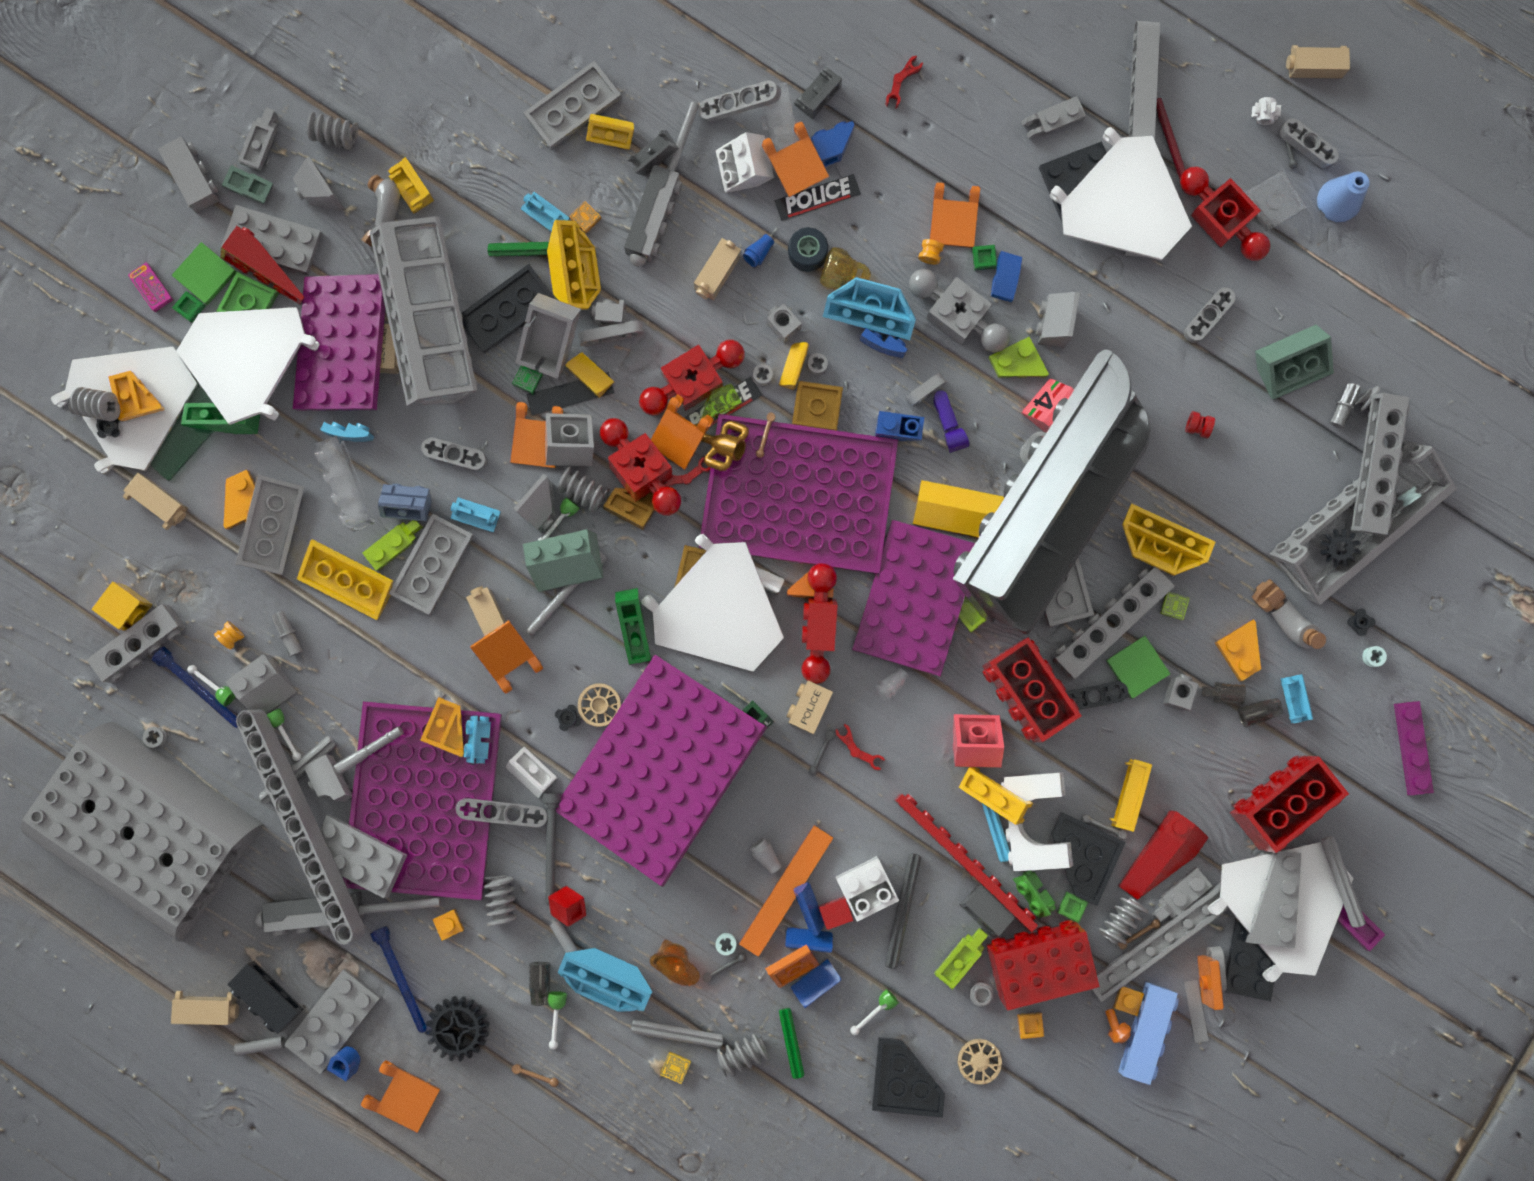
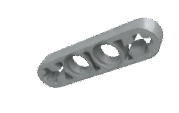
M763 81L705 99L700 103L698 112L703 119L709 122L717 121L773 104L780 99L781 89L773 81ZM769 88H772L774 91L770 93L769 97L765 93H768ZM754 93V100L750 104H746V95ZM733 99V107L730 110H726V101ZM709 106L720 109V111L718 109L710 110V115L706 113L709 110Z
M463 798L456 805L457 815L464 820L527 827H541L547 820L546 811L542 807L471 798ZM469 802L470 807L477 808V803H482L479 808V818L475 817L476 812L471 811L465 816L460 807L465 806V803ZM487 805H494L496 807V815L492 818H486L483 814V810ZM512 807L517 808L520 812L519 818L515 821L507 818V811ZM528 808L527 814H535V810H539L542 819H538L537 823H534V819L525 817L526 822H522L524 818L523 809Z

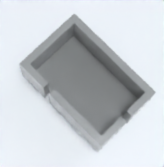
M538 293L528 307L525 320L527 323L523 328L515 363L535 370L543 357L547 359L539 368V372L558 379L566 368L565 364L568 362L581 309Z

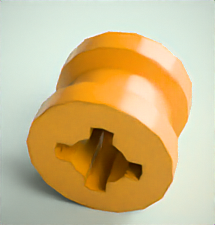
M931 239L923 240L921 245L923 250L919 253L918 259L927 264L938 265L941 259L939 255L943 251L944 245Z
M230 621L224 624V628L221 631L214 633L217 640L229 650L234 648L236 641L242 640L245 637Z

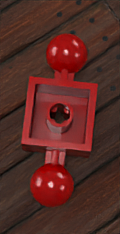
M1194 166L1186 169L1180 177L1181 189L1186 194L1191 196L1198 195L1203 200L1190 216L1220 248L1236 235L1241 241V252L1246 259L1259 261L1265 258L1271 247L1269 238L1261 232H1251L1246 226L1260 213L1261 210L1231 178L1214 192L1208 186L1209 176L1203 168Z
M725 340L717 347L716 355L708 359L698 344L660 368L668 385L661 389L658 387L646 388L639 397L640 408L648 415H659L667 408L668 400L678 394L684 398L682 407L686 412L723 389V381L716 371L721 367L732 369L741 365L745 357L743 346L736 340ZM696 375V380L692 381L688 379V376Z
M610 418L604 421L600 427L601 440L606 445L619 449L608 457L609 468L633 500L637 502L652 492V505L657 513L663 516L675 514L680 509L681 496L676 489L662 485L673 477L672 467L646 433L629 442L627 439L629 430L624 421L618 418Z
M825 563L814 565L808 572L807 580L809 586L814 590V598L809 597V601L804 603L803 620H807V626H802V643H806V650H810V656L804 660L801 672L806 681H811L815 684L825 682L831 672V666L824 657V651L835 650L838 605L836 599H828V591L832 590L836 585L837 574L832 566Z

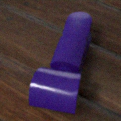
M942 390L937 391L934 395L933 403L943 430L947 432L944 435L949 453L969 447L967 434L962 428L957 429L959 425L947 393Z

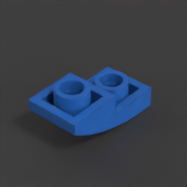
M1004 251L1000 252L996 274L992 281L991 297L1012 303L1019 280L1022 257Z
M867 328L861 334L860 341L880 353L903 358L906 355V344L898 337L893 338L889 336L884 342L878 332L870 331Z

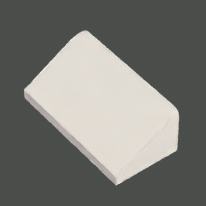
M756 567L764 589L776 595L779 594L784 579Z
M525 747L511 758L506 765V769L537 798L557 779Z

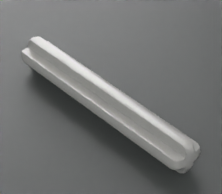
M325 737L291 766L296 779L306 772L304 768L309 763L321 756L327 755L336 747V743L331 737ZM265 788L259 793V798L263 803L269 804L271 798Z
M1333 836L1321 839V844L1351 926L1355 928L1361 927L1366 922L1337 843Z
M636 1019L633 1020L631 1032L635 1034L721 1048L723 1044V1035Z

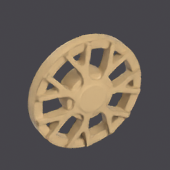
M598 683L588 686L583 690L578 699V711L581 718L586 723L597 727L609 725L613 717L606 713L609 707L614 709L616 713L621 707L618 693L606 684ZM602 687L609 689L606 697L600 696ZM591 689H594L597 694L593 699L587 693ZM615 696L617 703L609 705L607 699ZM582 700L591 701L590 707H582ZM592 710L595 715L589 720L585 717V714ZM598 714H604V723H598Z
M970 1040L959 1051V1070L969 1082L987 1084L993 1081L1000 1073L1002 1067L1001 1054L997 1047L988 1040ZM977 1043L979 1051L973 1053L970 1045ZM986 1044L992 1047L988 1055L983 1053ZM964 1052L972 1055L970 1061L962 1059ZM997 1056L998 1064H989V1058ZM971 1065L973 1070L966 1074L963 1068ZM988 1067L995 1071L990 1077L985 1073ZM976 1071L982 1072V1080H975Z

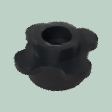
M118 418L114 421L97 419V435L100 438H105L106 436L118 437L121 433L118 429L120 420Z
M1362 608L1358 609L1356 614L1347 621L1348 626L1356 631L1359 636L1366 635L1367 630L1375 626L1376 623L1375 619L1370 618L1366 614V610Z
M569 705L566 709H558L555 712V717L558 718L560 723L559 728L562 731H567L569 727L581 724V719L576 714V706Z

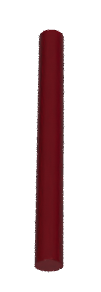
M1157 98L1156 112L1180 180L1182 173L1186 169L1162 98Z

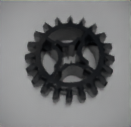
M457 996L452 997L451 1003L447 998L442 1001L443 1006L440 1004L435 1006L437 1012L431 1011L429 1013L430 1018L433 1020L426 1022V1025L432 1029L427 1030L425 1034L433 1036L428 1041V1044L430 1045L435 1042L437 1046L434 1047L433 1052L441 1049L440 1057L444 1058L448 1053L449 1061H453L456 1055L459 1061L464 1060V1054L468 1059L472 1058L473 1052L479 1053L481 1051L479 1045L484 1046L486 1044V1040L482 1037H488L490 1033L483 1029L488 1027L490 1022L482 1021V1019L487 1017V1013L479 1014L482 1005L474 1008V999L466 1004V996L461 997L460 1003ZM452 1010L450 1024L440 1027L443 1015ZM460 1011H464L468 1015H470L473 1021L464 1020L462 1012ZM456 1023L458 1027L465 1028L461 1030L459 1034L458 1030L450 1029L453 1028L456 1025ZM476 1030L472 1043L463 1046L465 1033ZM442 1036L451 1037L453 1044L456 1046L447 1043Z

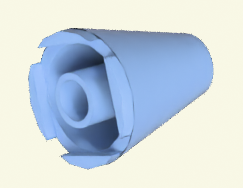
M1357 171L1329 180L1319 190L1317 196L1319 210H1322L1328 220L1334 222H1346L1352 219L1362 207L1369 187V178L1366 174Z

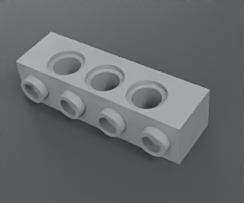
M161 604L89 657L87 662L102 682L116 683L125 677L124 673L129 669H135L142 665L143 659L148 655L158 653L163 648L162 645L164 643L177 639L181 635V631L186 627L171 606ZM156 626H159L160 633L157 637H154L153 630ZM140 640L141 648L136 651L134 647L135 642ZM118 654H121L122 662L117 665L116 657Z

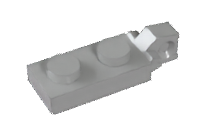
M266 107L262 118H257L256 121H253L238 158L239 164L261 172L277 132L278 125L275 123L278 114L275 110Z
M1195 867L1160 896L1161 899L1158 902L1161 906L1152 914L1160 922L1168 916L1174 918L1213 885Z

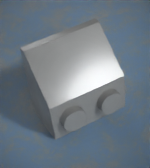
M1079 292L1049 294L1045 301H1041L1039 314H1042L1041 323L1038 322L1035 334L1039 336L1038 344L1065 348L1073 337L1080 296Z
M546 413V465L592 466L594 451L592 416L588 414Z
M266 654L261 655L225 681L236 698L248 710L261 709L266 714H269L298 693L271 655Z

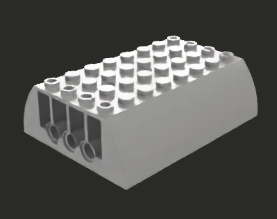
M108 722L94 728L76 742L23 817L21 830L30 840L173 939L181 942L184 941L264 824L154 748L146 746L142 740L116 722ZM88 800L94 801L96 806L92 813H88L85 809V804ZM128 826L134 830V836L131 840L124 837V830ZM166 853L171 854L173 857V863L169 867L165 866L162 862V858Z

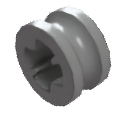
M820 353L811 355L807 363L809 372L816 376L826 372L828 366L827 358ZM818 359V362L821 360L823 362L821 364L822 369L817 370V367L814 369L812 367L814 364L813 360Z
M766 364L757 365L752 373L753 382L762 387L767 386L773 377L772 369ZM763 370V373L765 371L768 373L766 380H762V377L758 379L759 371Z
M160 727L148 728L143 734L144 744L151 748L162 747L167 741V733ZM153 732L160 735L157 738V743L150 739L153 737Z

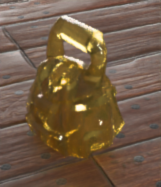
M841 247L831 248L827 255L820 283L827 289L837 290L856 278L857 269L863 270L861 279L865 280L870 279L871 272L865 264L854 260L847 250L845 251Z

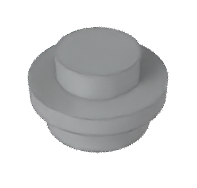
M976 983L970 990V999L977 1006H987L993 1000V990L986 983Z

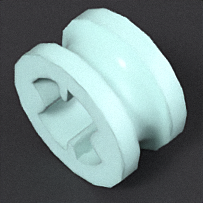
M1415 486L1397 498L1403 501V507L1408 506L1422 496L1420 493H1416Z
M1373 646L1364 650L1362 659L1369 667H1379L1385 663L1387 655L1383 648ZM1372 651L1373 653H1378L1379 656L1376 658L1378 662L1376 660L1371 661Z
M723 933L717 938L716 949L720 954L730 955L735 951L737 943L732 934ZM723 938L724 941L726 938L731 940L732 948L730 950L728 948L726 950L722 949L720 941Z

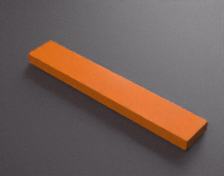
M813 825L739 942V945L759 957L795 900L794 888L807 881L833 840L832 836Z

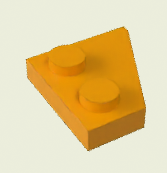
M127 371L108 376L112 393L117 396L120 405L118 420L126 421L164 411L163 405L134 372Z
M244 470L226 479L223 526L227 530L246 522L255 487V482L249 470Z
M1254 619L1215 642L1239 682L1261 670L1257 628Z
M438 697L420 741L462 757L464 751L461 706Z

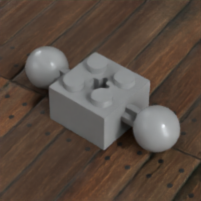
M920 269L912 274L909 280L911 292L916 297H930L936 301L926 317L928 321L961 346L974 330L981 336V344L987 351L996 353L1007 347L1010 339L1008 330L1001 324L994 323L989 325L982 320L988 313L992 303L957 277L944 291L938 287L937 277L932 271ZM956 308H957V309H961L962 312H960L959 314H957V313L955 312V311H956Z

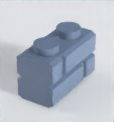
M383 484L378 501L380 517L427 521L432 501L430 489L423 486L407 487L400 484Z

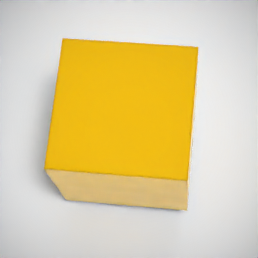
M112 581L91 610L117 629L126 631L141 620L153 604L127 585Z

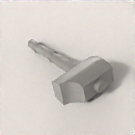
M398 726L392 731L386 732L384 736L338 763L330 755H324L312 761L304 768L310 779L308 781L309 787L320 798L326 799L331 797L333 800L346 802L352 797V794L342 773L403 735V730Z

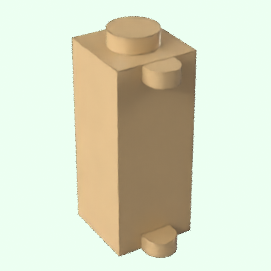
M1292 45L1291 55L1287 57L1286 61L1289 78L1342 79L1350 70L1349 48L1347 46H1341L1340 48H1316Z
M723 238L720 240L696 278L694 288L700 297L704 299L710 298L714 301L741 258V249L735 246L732 241H727Z
M137 473L123 490L125 492L123 495L124 499L128 501L134 498L164 521L162 527L166 530L172 525L175 526L180 523L186 516L185 512L188 510V507L145 475Z
M480 586L470 591L471 595L466 598L484 636L504 624L506 622L491 589Z
M176 991L175 999L172 1000L171 1024L229 1025L235 1022L239 1014V1005L236 1004L237 998L231 992L227 993V997L183 996V991Z

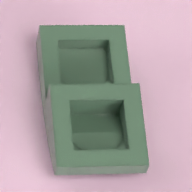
M232 165L222 183V187L262 204L265 203L273 186L272 182L253 173L249 174Z

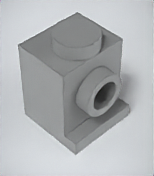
M603 300L602 302H596V305H592V318H595L597 326L624 323L626 310L624 300H619V304L612 300Z

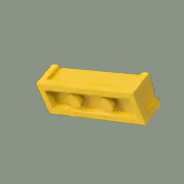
M1129 759V763L1125 762L1128 768L1114 819L1110 818L1109 820L1112 821L1111 826L1134 832L1152 764Z
M968 768L959 788L1015 825L1022 824L1025 820L1023 817L1027 809L1032 807L1033 803L1023 800L979 771V768Z

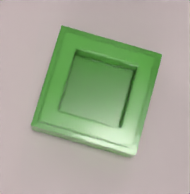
M1066 891L1057 913L1079 923L1088 902Z

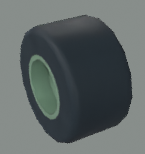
M806 227L799 229L789 240L788 256L790 262L800 271H816L827 260L829 248L827 238L816 228Z

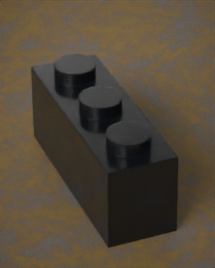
M255 961L247 963L227 984L231 988V993L237 999H242L248 1005L247 1008L253 1015H259L265 1021V1027L271 1032H276L277 1034L282 1032L304 1010Z

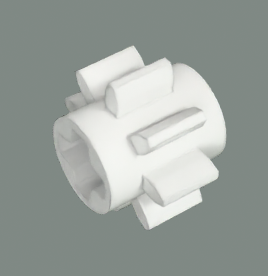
M1271 97L1259 99V103L1256 102L1252 108V117H1257L1256 121L1260 125H1271L1274 123V120H1278V116H1281V105H1277L1276 99Z

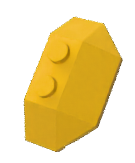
M555 220L547 249L553 295L563 303L581 310H587L601 291L595 246L579 228L580 226L576 221Z
M1132 503L1122 523L1132 557L1173 576L1207 563L1216 543L1209 538Z

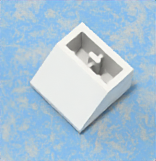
M745 132L716 150L723 187L726 193L758 187L774 178L770 159L762 147L765 135Z
M877 856L835 877L857 922L899 901Z

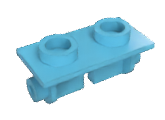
M535 192L532 195L526 194L523 199L525 204L521 210L551 232L555 220L568 221L570 218Z
M458 497L456 503L453 502L451 505V511L453 512L450 519L494 533L501 511Z
M1303 674L1281 678V686L1283 687L1291 723L1313 720Z
M470 716V720H467L466 734H469L468 744L466 743L464 746L466 762L474 763V758H476V763L485 764V759H488L489 743L481 742V738L490 737L491 722H489V717L480 716L478 721V716Z

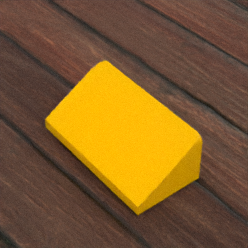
M590 114L586 141L630 150L634 123Z
M807 342L791 345L779 382L780 386L791 390L796 389L809 349Z
M583 352L565 364L566 368L598 398L615 383Z

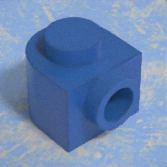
M344 1047L330 1059L327 1070L347 1081L358 1071L360 1056L354 1048Z

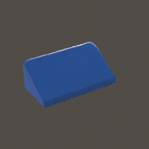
M807 882L795 887L793 891L809 931L817 936L825 923L811 885Z
M788 927L786 930L785 947L799 949L807 944L811 951L831 953L833 934L832 932L821 931L819 935L815 936L809 929Z
M826 959L790 988L803 1007L806 1008L839 983L842 978L830 961Z

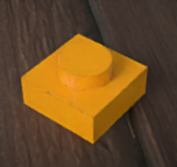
M456 909L432 919L442 941L465 930Z
M1123 986L1117 992L1113 1008L1138 1016L1144 993Z

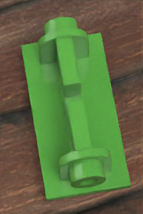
M1027 870L1022 873V876L1013 878L1017 890L1025 897L1029 903L1030 910L1038 918L1051 915L1050 912L1056 909L1054 906L1055 901L1046 889L1040 893L1038 892V889L1043 884L1035 871Z

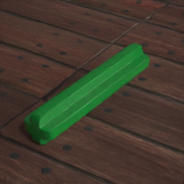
M549 242L489 243L487 251L490 257L548 255Z
M783 1008L779 1010V1016L792 1078L799 1079L804 1077V1070L793 1016L790 1008Z

